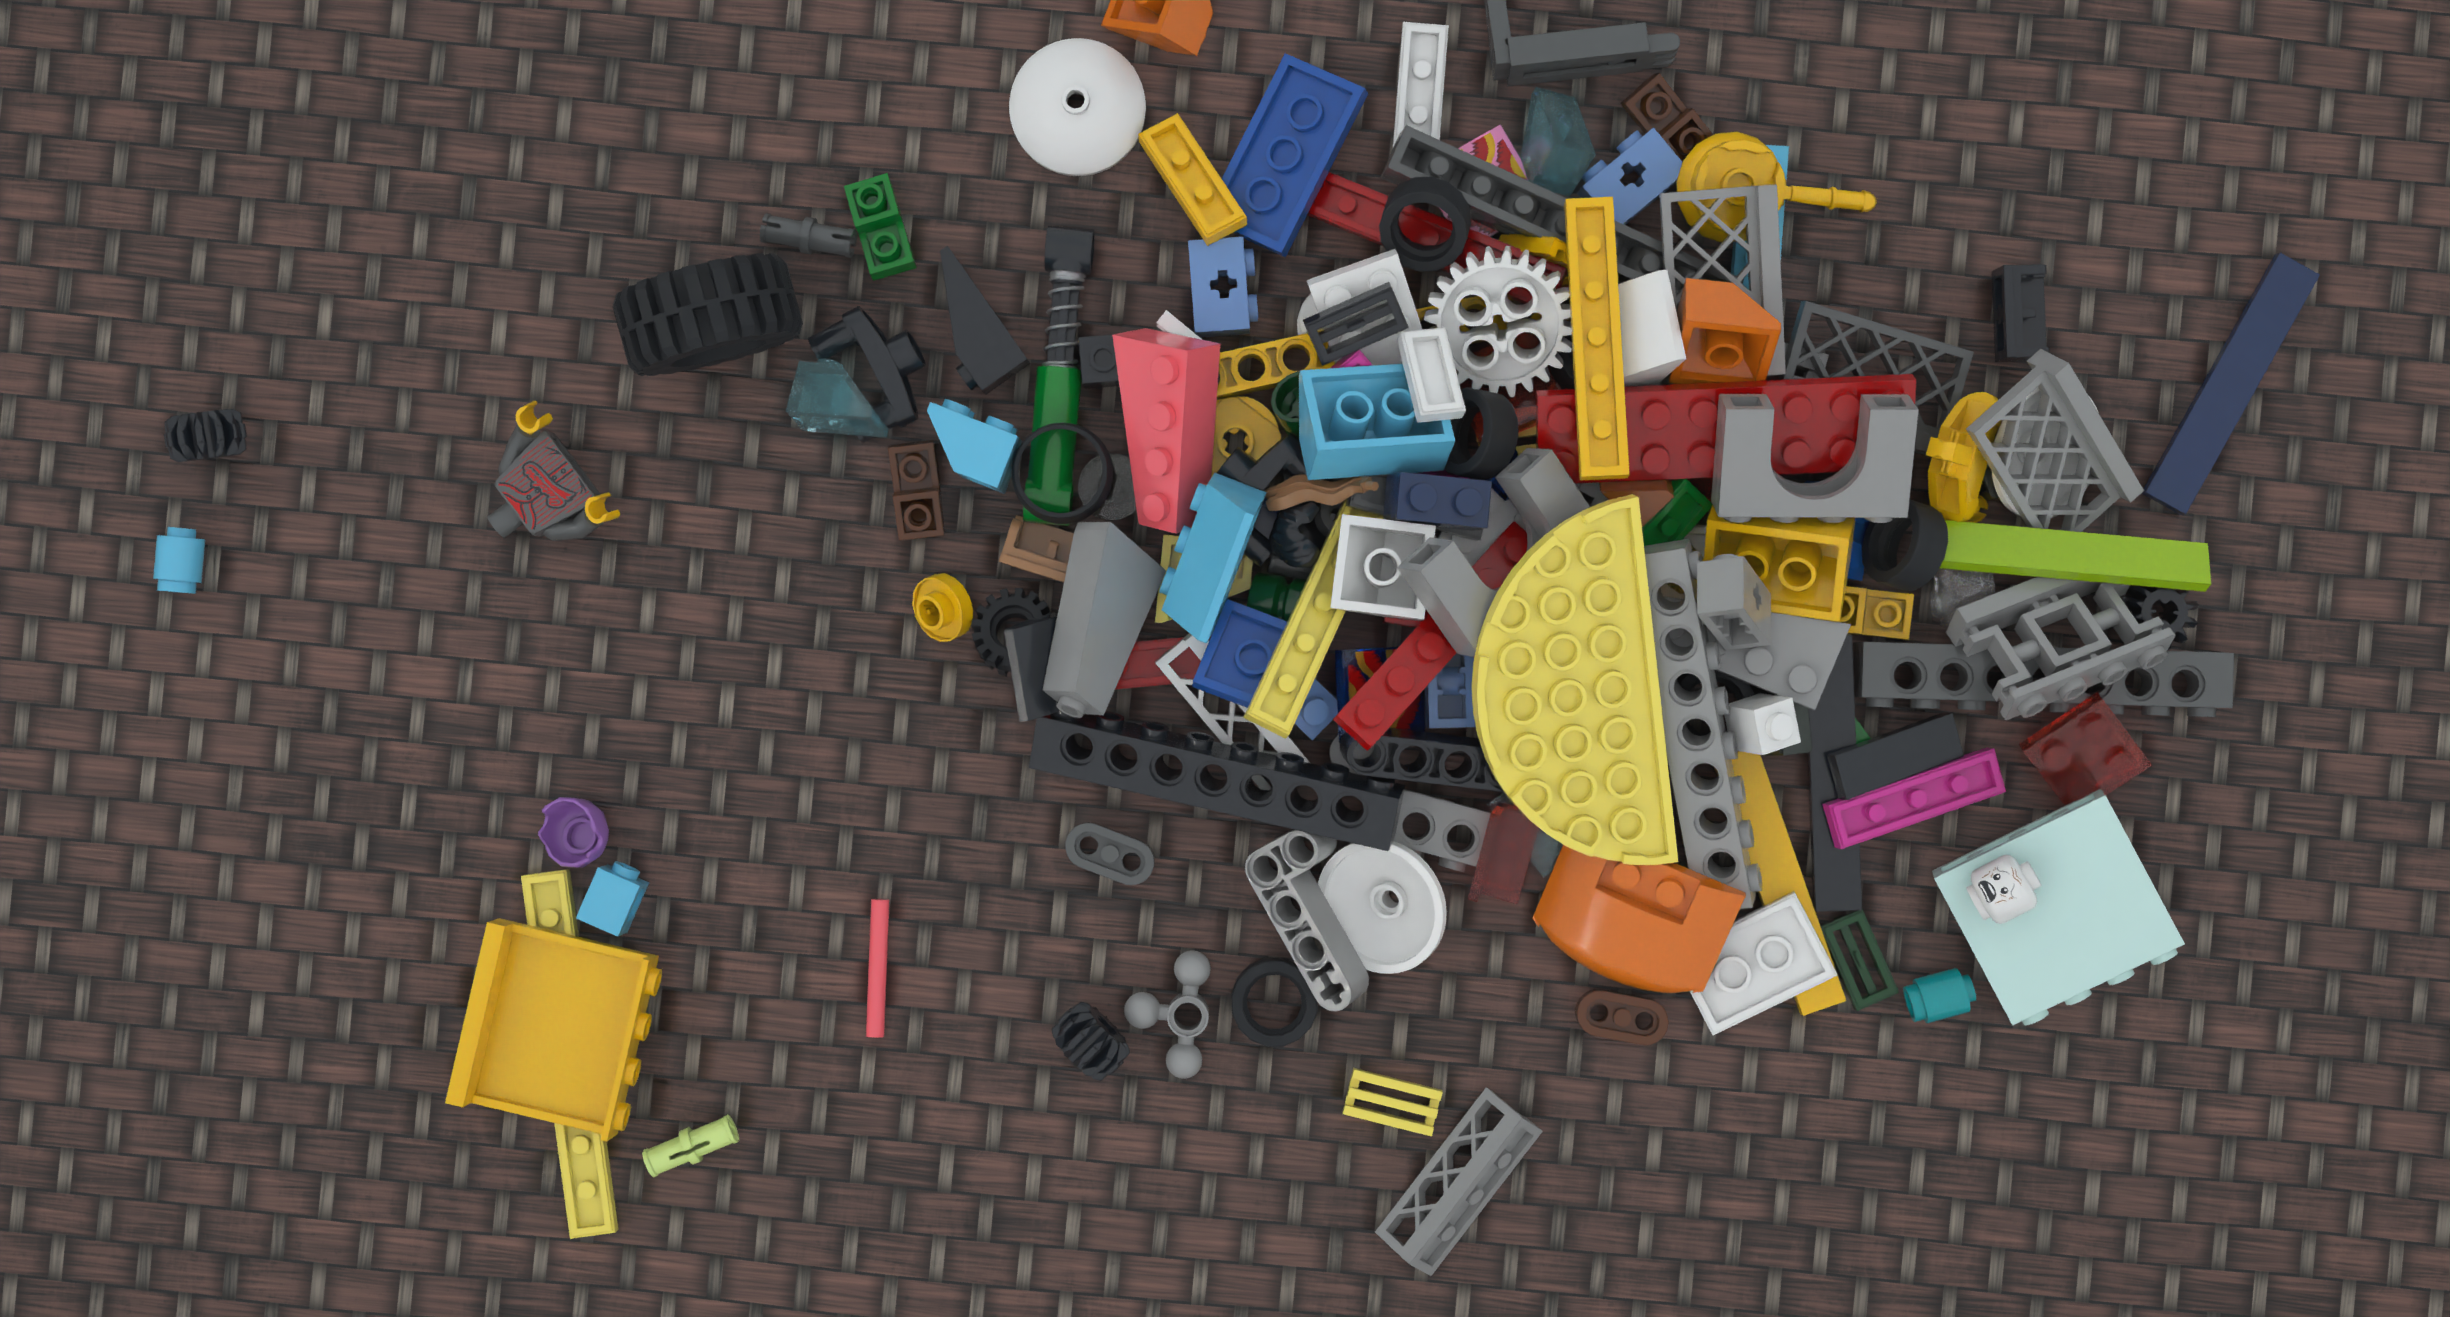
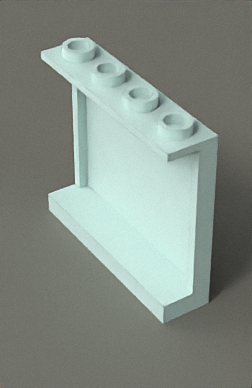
M2101 789L1932 870L1933 877L2012 1026L2021 1021L2024 1025L2036 1023L2049 1014L2047 1009L2061 1002H2065L2066 1005L2076 1004L2092 994L2091 988L2106 981L2109 985L2121 983L2135 974L2134 968L2148 961L2152 965L2168 961L2178 954L2176 948L2185 945L2111 804ZM2003 855H2011L2017 860L2019 865L2028 861L2042 885L2034 890L2037 904L2033 909L2006 923H1996L1991 917L1984 920L1966 887L1972 885L1971 874L1975 869Z

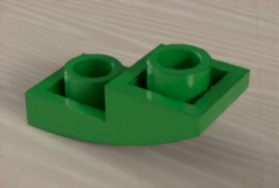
M888 173L845 185L844 189L853 222L859 234L869 273L873 281L917 268Z

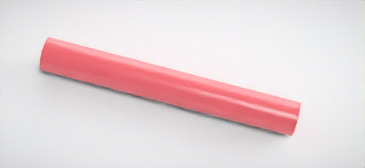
M871 899L866 1037H884L889 899Z

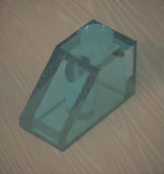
M1535 87L1531 95L1520 158L1528 181L1554 193L1570 197L1596 153L1576 98Z
M819 359L817 362L799 361L786 412L802 431L887 438L888 427L842 364L831 359Z

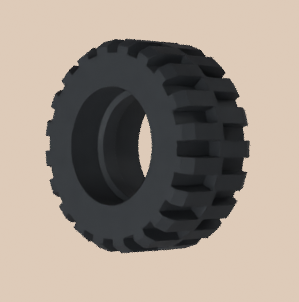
M755 253L747 256L738 255L726 259L720 258L706 263L685 266L674 271H667L655 277L641 280L635 285L627 286L616 294L613 303V311L628 366L640 376L685 372L757 354L795 339L796 336H799L803 325L787 263L778 255L772 253L766 255Z

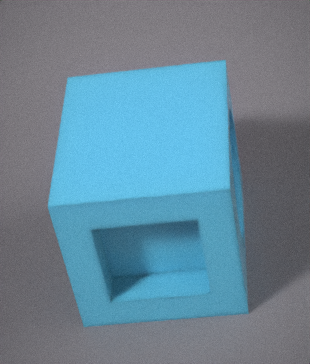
M615 861L613 866L607 864L598 867L576 919L617 937L628 933L649 882L638 878L640 874L638 869L622 862Z

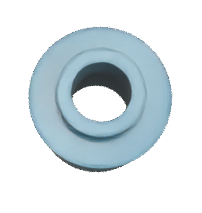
M167 527V536L157 535L153 579H158L157 591L196 594L197 583H202L205 539H196V529Z

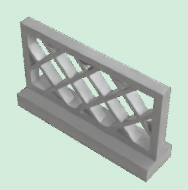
M1777 184L1659 193L1663 270H1668L1675 308L1680 301L1683 290L1682 288L1676 295L1675 278L1683 285L1685 278L1674 270V257L1687 243L1706 260L1691 277L1692 279H1699L1712 265L1731 283L1738 286L1781 323V333L1768 375L1786 374ZM1744 196L1745 217L1732 230L1713 212L1726 198ZM1704 199H1716L1709 208L1705 207L1699 201ZM1690 201L1704 213L1686 234L1672 223L1671 202ZM1708 218L1728 234L1727 238L1711 256L1691 239ZM1745 226L1747 243L1738 236ZM1672 231L1681 238L1674 248ZM1733 240L1747 251L1748 260L1747 265L1736 277L1732 276L1715 261ZM1747 274L1749 290L1740 283Z
M2040 349L2027 360L2032 370L1968 426L1966 430L2027 527L2048 529L2051 515H2065L2060 530L2082 532L2120 497L2131 503L2144 489L2071 365ZM2038 387L2041 391V397L2037 412L2023 411L2026 397ZM2000 420H2007L2002 443H1991L1985 433ZM2021 421H2034L2029 443H2015ZM2048 421H2059L2061 424L2056 443H2043ZM2013 452H2027L2022 474L2009 473ZM2040 453H2054L2048 474H2035ZM2067 453H2078L2080 456L2075 475H2062ZM2032 484H2046L2041 505H2029L2028 503ZM2059 484H2072L2067 505H2054ZM2086 484H2097L2101 493L2088 505H2081Z

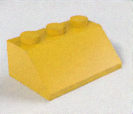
M1712 505L1707 519L1703 561L1713 560L1714 557L1721 554L1744 556L1771 593V612L1840 622L1856 517H1846V520L1840 523L1823 522L1817 517H1799L1798 521L1792 523L1777 522L1770 517H1752L1748 522L1736 523L1727 521L1723 517H1718Z

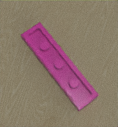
M1986 747L1848 800L1838 798L1824 803L1823 807L1834 847L1844 849L2005 793L2006 789L1995 749Z

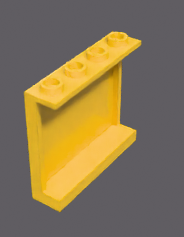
M501 918L487 922L445 1103L459 1107H465L473 1103L601 1134L600 1140L606 1142L615 1137L619 1130L624 1131L631 1112V1104L625 1103L629 1085L635 1086L641 1069V1059L636 1058L639 1041L646 1040L652 1021V1015L646 1013L650 995L656 996L661 983L662 969L656 968L659 956Z

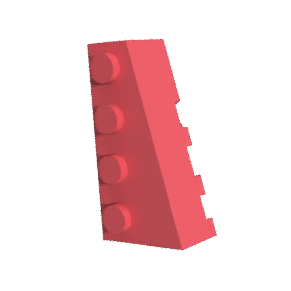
M1148 328L1113 334L1138 524L1175 534L1180 533L1184 525L1192 528L1197 514L1196 511L1190 509L1193 496L1198 484L1207 485L1212 475L1220 343Z

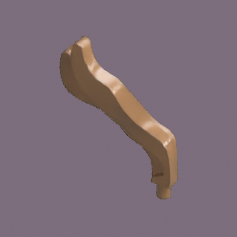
M1298 474L1282 483L1267 488L1264 492H1267L1266 505L1268 510L1278 511L1306 501H1314L1331 506L1337 505L1356 493H1365L1368 490L1376 491L1379 484L1372 481L1369 476L1348 477L1343 480L1330 482L1322 479L1308 480L1306 474Z

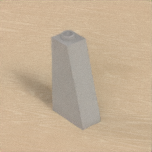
M1111 522L1077 523L1043 685V691L1058 702L1057 708L1061 712L1076 718H1081L1083 714L1104 715L1166 573L1163 567Z

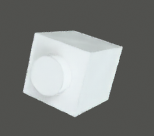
M1759 693L1729 703V714L1724 716L1727 731H1733L1735 734L1737 751L1765 755L1801 743L1792 697Z

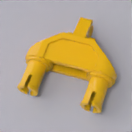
M1976 392L1960 399L1942 423L1938 437H1930L1926 455L1932 457L1928 469L1929 501L1931 507L1942 513L1944 520L1977 523L1982 521L1987 515L1979 512L1980 508L1988 510L1987 501L1983 496L1979 495L1987 462L1966 428L1998 401L1997 397L1989 393ZM2002 420L1985 433L1991 443H1994Z

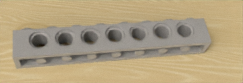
M1690 539L1644 546L1666 752L1688 869L1745 892L1746 896L1740 909L1753 908L1756 892L1762 891V877L1759 864H1751L1748 848L1754 847L1753 829L1750 820L1742 819L1740 804L1746 803L1745 786L1741 775L1734 776L1731 760L1738 758L1737 743L1734 732H1726L1723 715L1729 714L1728 695L1725 686L1718 687L1715 670L1721 669L1720 652L1716 641L1709 642L1707 627L1697 615V562L1702 561L1700 551L1692 552ZM1666 583L1678 584L1685 593V599L1679 602L1668 601L1661 593V586ZM1676 628L1685 629L1692 635L1694 643L1687 647L1677 646L1670 639L1669 632ZM1682 674H1693L1701 681L1702 688L1697 691H1687L1680 686L1678 677ZM1695 718L1701 719L1709 725L1711 732L1703 736L1695 735L1689 731L1686 722ZM1702 763L1710 764L1717 769L1719 776L1712 780L1703 779L1696 773L1695 766ZM1708 808H1718L1725 813L1727 820L1719 824L1712 823L1705 818L1703 811ZM1717 852H1725L1734 858L1735 864L1730 867H1721L1713 861L1711 856Z

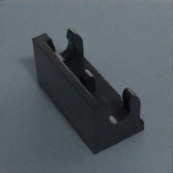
M2003 265L1992 271L1995 362L2027 361L2040 349L2050 353V348L2046 345L2044 277L2047 274L2046 265Z

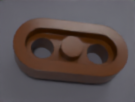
M1593 989L1587 991L1579 998L1575 1008L1577 1022L1588 1034L1639 1045H1652L1660 1041L1666 1034L1669 1024L1665 1009L1655 1000L1609 990ZM1595 1004H1603L1606 1008V1014L1602 1019L1595 1020L1590 1016V1010ZM1641 1012H1647L1651 1017L1650 1024L1645 1028H1638L1635 1024L1636 1016Z

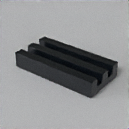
M1390 282L1303 319L1322 366L1409 328ZM1387 299V302L1321 332L1317 331L1322 327ZM1391 313L1394 316V319L1331 347L1325 349L1323 345L1325 342L1355 331Z

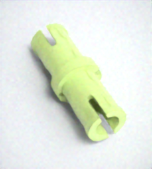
M727 1114L721 1119L694 1130L687 1127L679 1131L678 1137L652 1148L644 1149L642 1152L643 1160L650 1175L656 1177L658 1174L684 1163L690 1162L694 1165L701 1162L703 1155L729 1144L739 1142V1134L733 1119Z

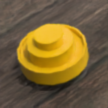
M946 573L934 574L924 578L916 585L913 592L912 606L916 620L928 636L939 642H948L968 632L972 624L973 607L966 589L955 577Z

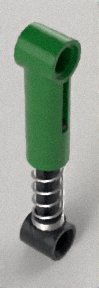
M1048 226L1044 268L1045 271L1050 273L1049 276L1051 278L1049 280L1053 284V289L1048 292L1052 302L1051 308L1046 312L1050 317V325L1045 329V332L1049 335L1048 345L1043 348L1047 354V361L1042 363L1043 366H1037L1032 432L1053 423H1072L1077 425L1082 374L1081 370L1074 366V364L1078 363L1074 356L1075 345H1079V341H1076L1077 327L1082 325L1080 322H1077L1078 309L1083 307L1082 304H1079L1080 290L1085 288L1083 286L1084 278L1092 273L1095 242L1094 229ZM1055 429L1044 432L1031 441L1029 471L1024 493L1030 501L1046 511L1054 513L1072 512L1073 469L1077 432L1067 429ZM1023 506V522L1070 526V524H1055L1041 520Z

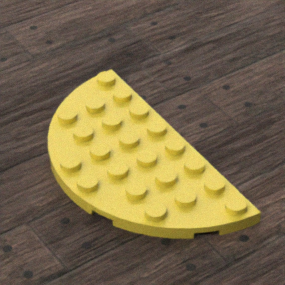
M1631 494L1599 503L1566 519L1535 543L1513 567L1497 591L1485 616L1478 637L1472 673V705L1477 736L1484 757L1504 793L1526 818L1563 845L1587 856L1620 861L1628 865H1660L1679 861L1639 497Z

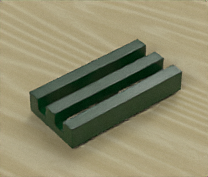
M1863 909L1852 910L1849 914L1840 915L1834 918L1833 921L1820 924L1832 961L1856 1011L1899 993ZM1854 922L1859 929L1884 985V988L1877 991L1848 926ZM1836 930L1840 931L1868 994L1865 997L1861 996L1833 934Z

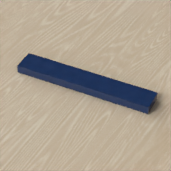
M2282 253L2274 255L2143 488V495L2179 515H2186L2320 274Z

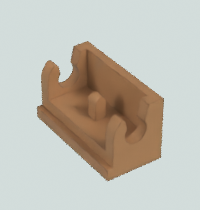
M1016 515L1015 519L1013 518L998 562L1064 583L1074 533L1046 524L1023 522V517Z

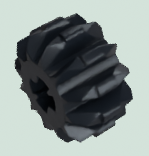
M234 409L175 415L164 422L165 445L169 450L170 459L176 462L234 456L241 454L247 449L245 440L247 437L246 426L243 424L241 412Z
M2130 585L2128 591L2133 598L2120 597L2138 624L2153 619L2151 613H2156V610L2151 609L2152 605L2161 604L2163 612L2158 613L2163 616L2162 622L2164 624L2161 629L2170 627L2176 635L2173 641L2177 643H2185L2188 640L2182 627L2195 628L2198 624L2194 618L2187 616L2188 610H2195L2199 606L2197 601L2185 602L2184 598L2189 594L2190 590Z
M1080 1002L1067 1010L1051 1029L1056 1045L1062 1049L1064 1056L1069 1058L1074 1066L1078 1067L1085 1076H1090L1094 1080L1102 1081L1108 1075H1112L1130 1054L1126 1039L1119 1033L1117 1027L1109 1021L1107 1016L1101 1014L1096 1007H1092L1085 1002Z

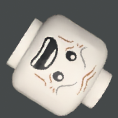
M2003 855L1975 869L1971 874L1972 885L1966 887L1984 920L1991 917L1996 923L2002 924L2033 909L2037 904L2034 890L2042 885L2028 861L2019 865L2017 860L2011 855Z

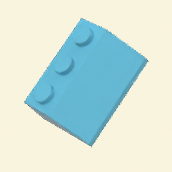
M1403 364L1300 370L1299 442L1308 480L1444 470L1455 443L1451 420L1417 423Z
M1215 472L1207 485L1198 484L1190 505V509L1197 512L1192 528L1186 525L1183 526L1174 551L1182 554L1177 569L1168 567L1159 593L1167 595L1162 611L1197 640L1204 643L1208 642L1228 598L1267 493Z

